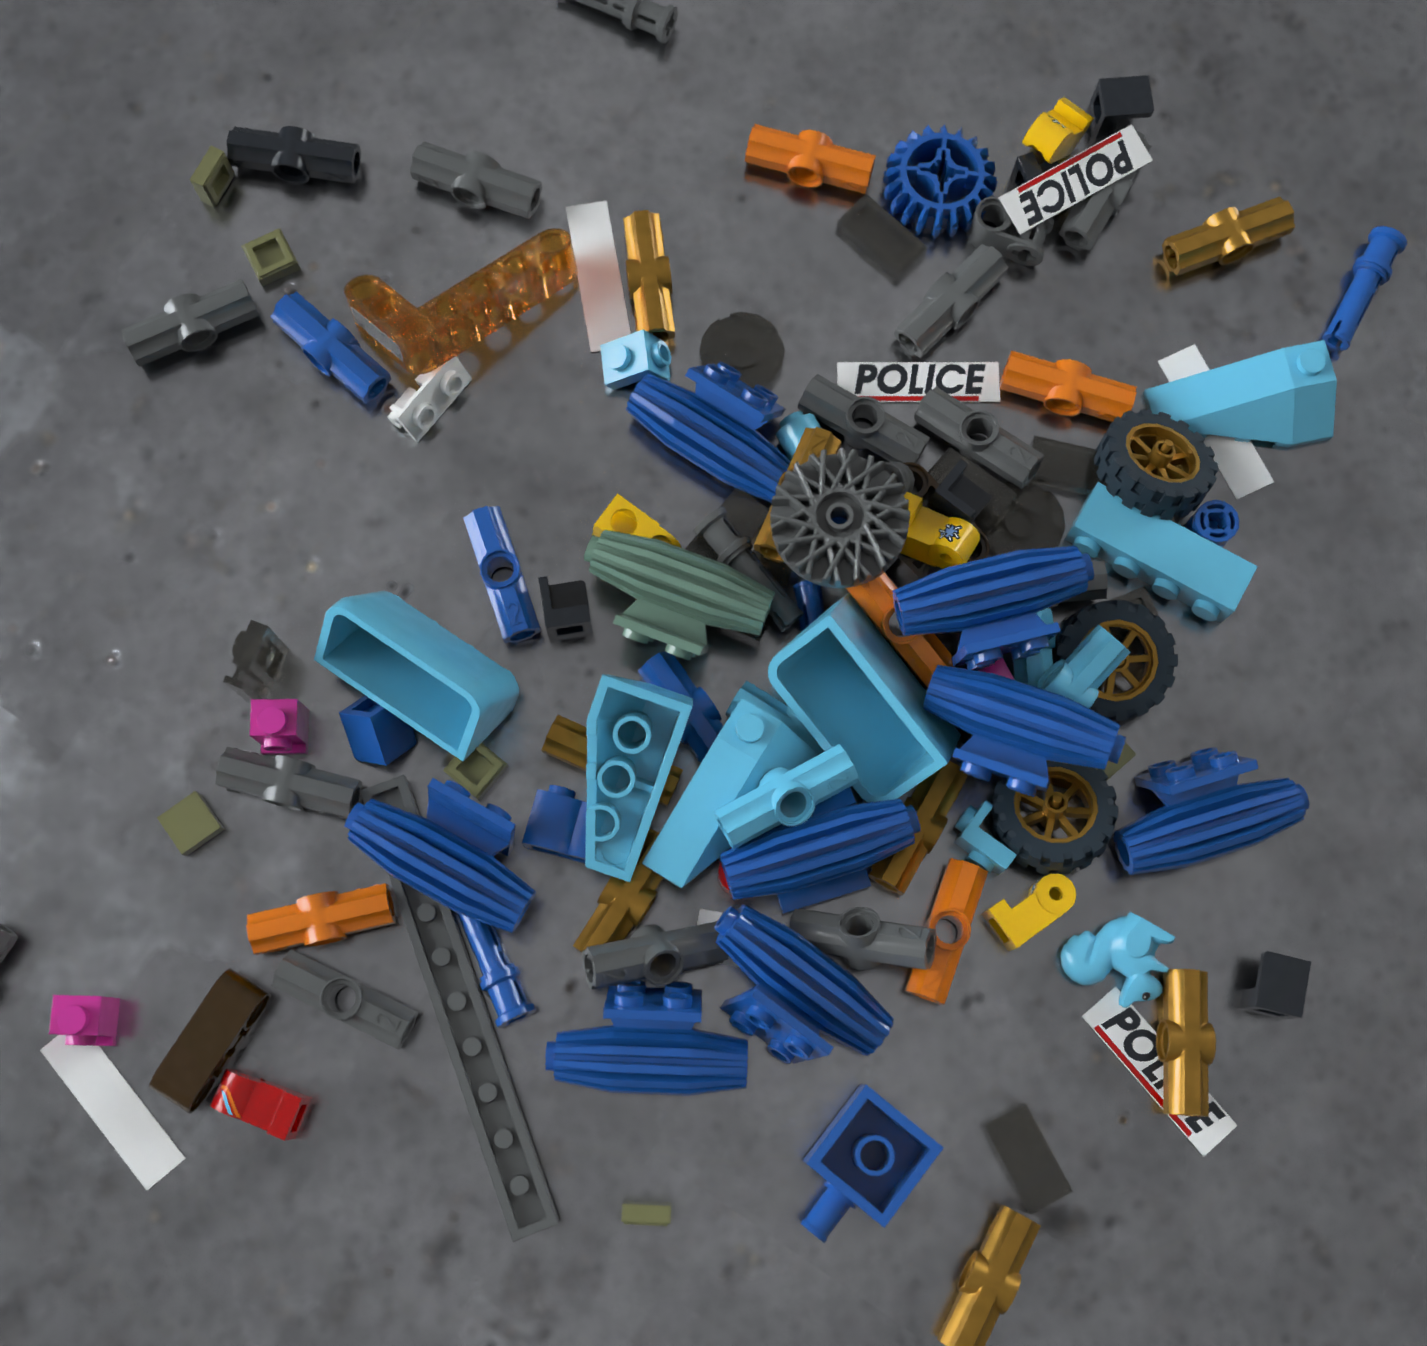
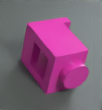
M251 699L249 736L261 744L260 754H308L309 709L298 699Z
M53 995L49 1034L66 1035L65 1045L115 1046L120 998Z

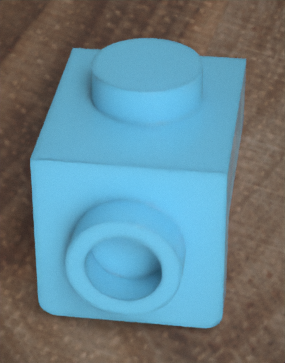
M644 329L600 345L604 383L613 390L641 381L648 373L667 381L671 380L669 370L671 353L667 344Z
M985 800L978 809L969 805L954 826L961 832L953 843L969 853L967 860L970 863L987 870L988 874L993 871L999 875L1007 870L1017 854L979 828L994 806Z

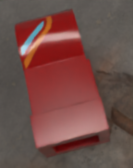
M226 1068L210 1106L223 1114L242 1120L267 1131L272 1136L286 1141L296 1139L312 1097L266 1079H258Z

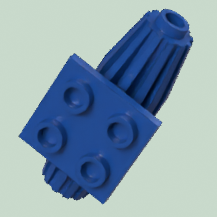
M720 361L717 365L707 364L688 369L685 376L696 382L695 392L650 373L642 378L630 395L626 411L665 446L720 481L772 503V498L776 495V486L779 483V479L787 471L791 462L757 431V429L772 419L781 417L786 408L776 403L778 396L758 384L754 388L739 380L742 374L738 370Z
M1077 546L1017 550L947 567L893 590L892 597L896 618L904 636L961 632L957 653L951 658L953 667L966 664L968 670H979L995 665L996 660L1002 659L1003 655L1011 653L1013 660L1031 657L1039 654L1041 649L1049 647L1048 641L1060 632L1058 622L1046 625L1036 613L1086 592L1088 581L1094 580V568L1089 554H1081Z
M938 665L932 675L923 703L924 710L973 735L960 749L955 748L953 754L957 762L962 763L960 770L964 774L990 782L992 774L1008 779L1006 784L1008 789L1031 797H1035L1037 789L1044 792L1048 790L1050 782L1046 760L1105 770L1108 761L1118 764L1126 740L1125 736L1117 734L1120 724L1076 701L994 673Z
M1216 747L1200 749L1190 753L1191 760L1179 764H1176L1174 760L1158 762L1148 766L1149 773L1134 777L1136 786L1152 790L1165 806L1116 830L1113 837L1115 850L1124 870L1128 871L1130 875L1185 868L1255 846L1303 821L1306 810L1309 808L1308 795L1302 785L1296 784L1287 777L1237 784L1240 774L1259 769L1257 759L1238 756L1236 751L1218 752Z
M434 778L428 784L427 818L374 799H370L365 805L358 802L353 807L344 824V827L350 830L347 839L391 876L458 914L511 933L514 932L529 908L536 891L493 857L499 852L509 857L513 850L516 824L511 822L512 817L505 810L490 803L484 807L470 799L471 794L461 785L450 780L443 784Z
M901 799L847 805L810 816L807 821L797 826H786L784 824L777 826L734 850L731 848L721 853L720 860L733 900L777 894L782 912L786 914L795 909H802L871 887L866 868L913 845L915 841L914 834L920 832L921 828L914 807L912 805L905 807Z
M743 904L737 910L730 906L718 919L714 926V929L719 932L716 943L756 985L738 996L725 1000L720 1007L731 1016L729 1021L736 1029L749 1036L754 1034L768 1044L767 1051L773 1057L786 1064H791V1062L795 1064L829 1056L834 1047L819 1036V1032L865 1056L874 1053L881 1046L884 1039L890 1033L894 1018L854 975L795 930Z
M637 980L618 984L617 986H609L603 1008V1019H611L613 1025L557 1032L556 1042L547 1041L545 1070L554 1071L555 1081L610 1093L691 1096L744 1089L747 1085L748 1040L692 1028L695 1022H701L702 989H693V984L674 981L665 985L664 988L646 987L644 981Z

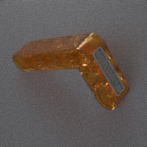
M552 228L538 233L418 308L375 275L366 274L351 279L344 287V294L355 325L361 333L412 374H425L440 367L572 283L577 278L578 269L571 235L563 229Z

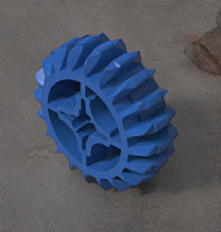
M946 124L940 128L939 133H934L929 125L923 129L922 136L912 130L911 134L908 135L907 142L900 140L895 146L894 153H891L887 159V170L884 171L883 183L886 186L884 191L885 201L892 202L890 207L892 215L903 214L901 219L903 227L912 222L917 224V235L922 233L924 228L932 229L931 233L934 239L944 229L951 238L956 235L958 227L967 232L972 225L973 214L979 202L985 198L994 197L993 192H995L997 187V177L994 176L996 170L995 162L987 161L989 157L988 148L976 149L978 145L977 136L969 140L963 138L962 128L955 135L948 133ZM938 172H940V182H942V183H941V185H942V192L940 191V182L938 181V176H937V173H938ZM955 199H958V200H959V201L953 202V203H946V202H948V201H950V200H955ZM986 211L981 213L982 219L984 218Z

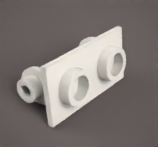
M442 352L439 357L433 356L431 362L415 379L417 384L421 386L419 390L416 391L408 387L395 404L389 407L392 412L387 418L398 428L403 426L414 441L418 443L469 384L472 378L453 352H450L449 355Z

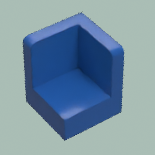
M366 695L339 712L353 756L357 761L387 766L416 744L415 734L410 725Z

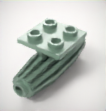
M604 530L600 537L595 535L591 537L584 555V561L590 562V573L637 599L622 614L615 616L613 624L624 627L622 635L644 644H648L649 641L654 642V639L667 643L665 648L667 653L687 660H691V657L695 658L696 655L701 656L709 652L712 643L708 642L706 625L760 635L776 593L724 563L664 541Z

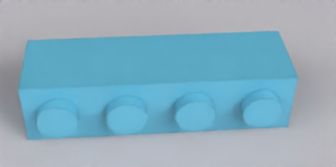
M1097 482L1085 500L1065 540L1072 543L1073 546H1077L1081 554L1088 553L1090 558L1098 557L1110 563L1113 570L1121 576L1130 579L1138 578L1151 585L1152 590L1157 595L1168 600L1177 599L1192 607V612L1204 620L1222 623L1235 612L1258 566L1171 520L1161 519L1160 515L1154 514L1152 517L1140 514L1141 510L1135 507L1132 510L1121 503L1123 500L1117 495L1113 497L1106 490L1107 486Z

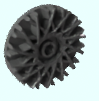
M839 448L838 454L827 455V450L823 449L821 450L820 457L810 454L808 461L802 465L797 461L794 464V470H788L785 473L783 483L781 485L777 484L776 495L772 498L770 525L772 538L779 555L796 574L820 586L849 588L874 580L888 570L896 561L907 538L910 511L908 510L909 501L908 499L905 500L903 494L904 486L902 483H897L895 473L890 475L885 470V463L883 461L874 463L872 455H869L868 459L859 457L856 449H852L849 454H846L844 448ZM842 517L848 521L844 524H836L832 521V518Z

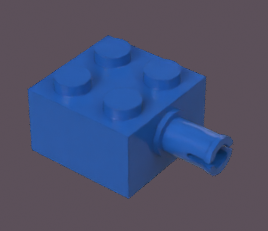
M860 1084L802 1160L827 1180L824 1184L827 1189L806 1218L802 1219L800 1223L825 1243L827 1237L849 1208L852 1207L855 1210L858 1206L885 1228L944 1147L868 1085Z

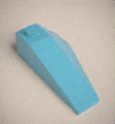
M1325 340L1281 348L1148 388L1143 392L1147 409L1151 410L1152 414L1158 415L1159 412L1171 415L1170 419L1176 422L1180 419L1190 425L1189 430L1193 433H1200L1203 438L1208 435L1235 438V441L1240 442L1258 440L1275 442L1274 446L1294 447L1330 440L1334 435L1337 378Z
M602 674L587 717L585 867L627 882L631 881L693 707V698L650 683Z
M742 697L716 737L644 858L642 865L682 889L720 858L721 853L731 848L714 816L715 810L758 788L761 779L770 770L778 767L791 770L819 754L782 721Z

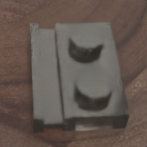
M251 620L246 631H241L233 644L232 655L234 658L232 663L237 667L233 677L226 675L223 682L249 703H251V699H262L261 695L265 687L272 689L289 648L269 626Z

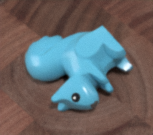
M1129 912L1127 916L1109 921L1096 936L1086 930L1079 936L1073 935L1067 944L1063 945L1060 955L1061 965L1064 972L1073 981L1083 986L1095 985L1103 981L1112 969L1126 976L1118 1003L1120 1006L1127 1008L1133 1002L1150 1001L1160 996L1163 989L1162 985L1150 972L1167 973L1169 968L1155 958V952L1160 944H1171L1176 937L1144 918Z

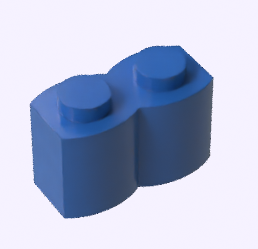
M550 785L548 791L537 789L522 840L523 847L585 864L587 802L575 799L576 792L562 786Z

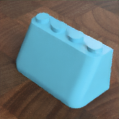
M378 591L344 597L330 607L325 614L314 661L461 761H464L513 711L519 696V686L514 675L476 650L472 645L464 642L440 626L436 621L403 601L399 596L387 591Z
M849 593L830 606L773 657L768 666V678L771 685L821 748L827 751L840 744L845 749L859 776L857 779L858 783L852 786L866 802L897 799L949 763L961 734L951 723L923 709L927 691Z

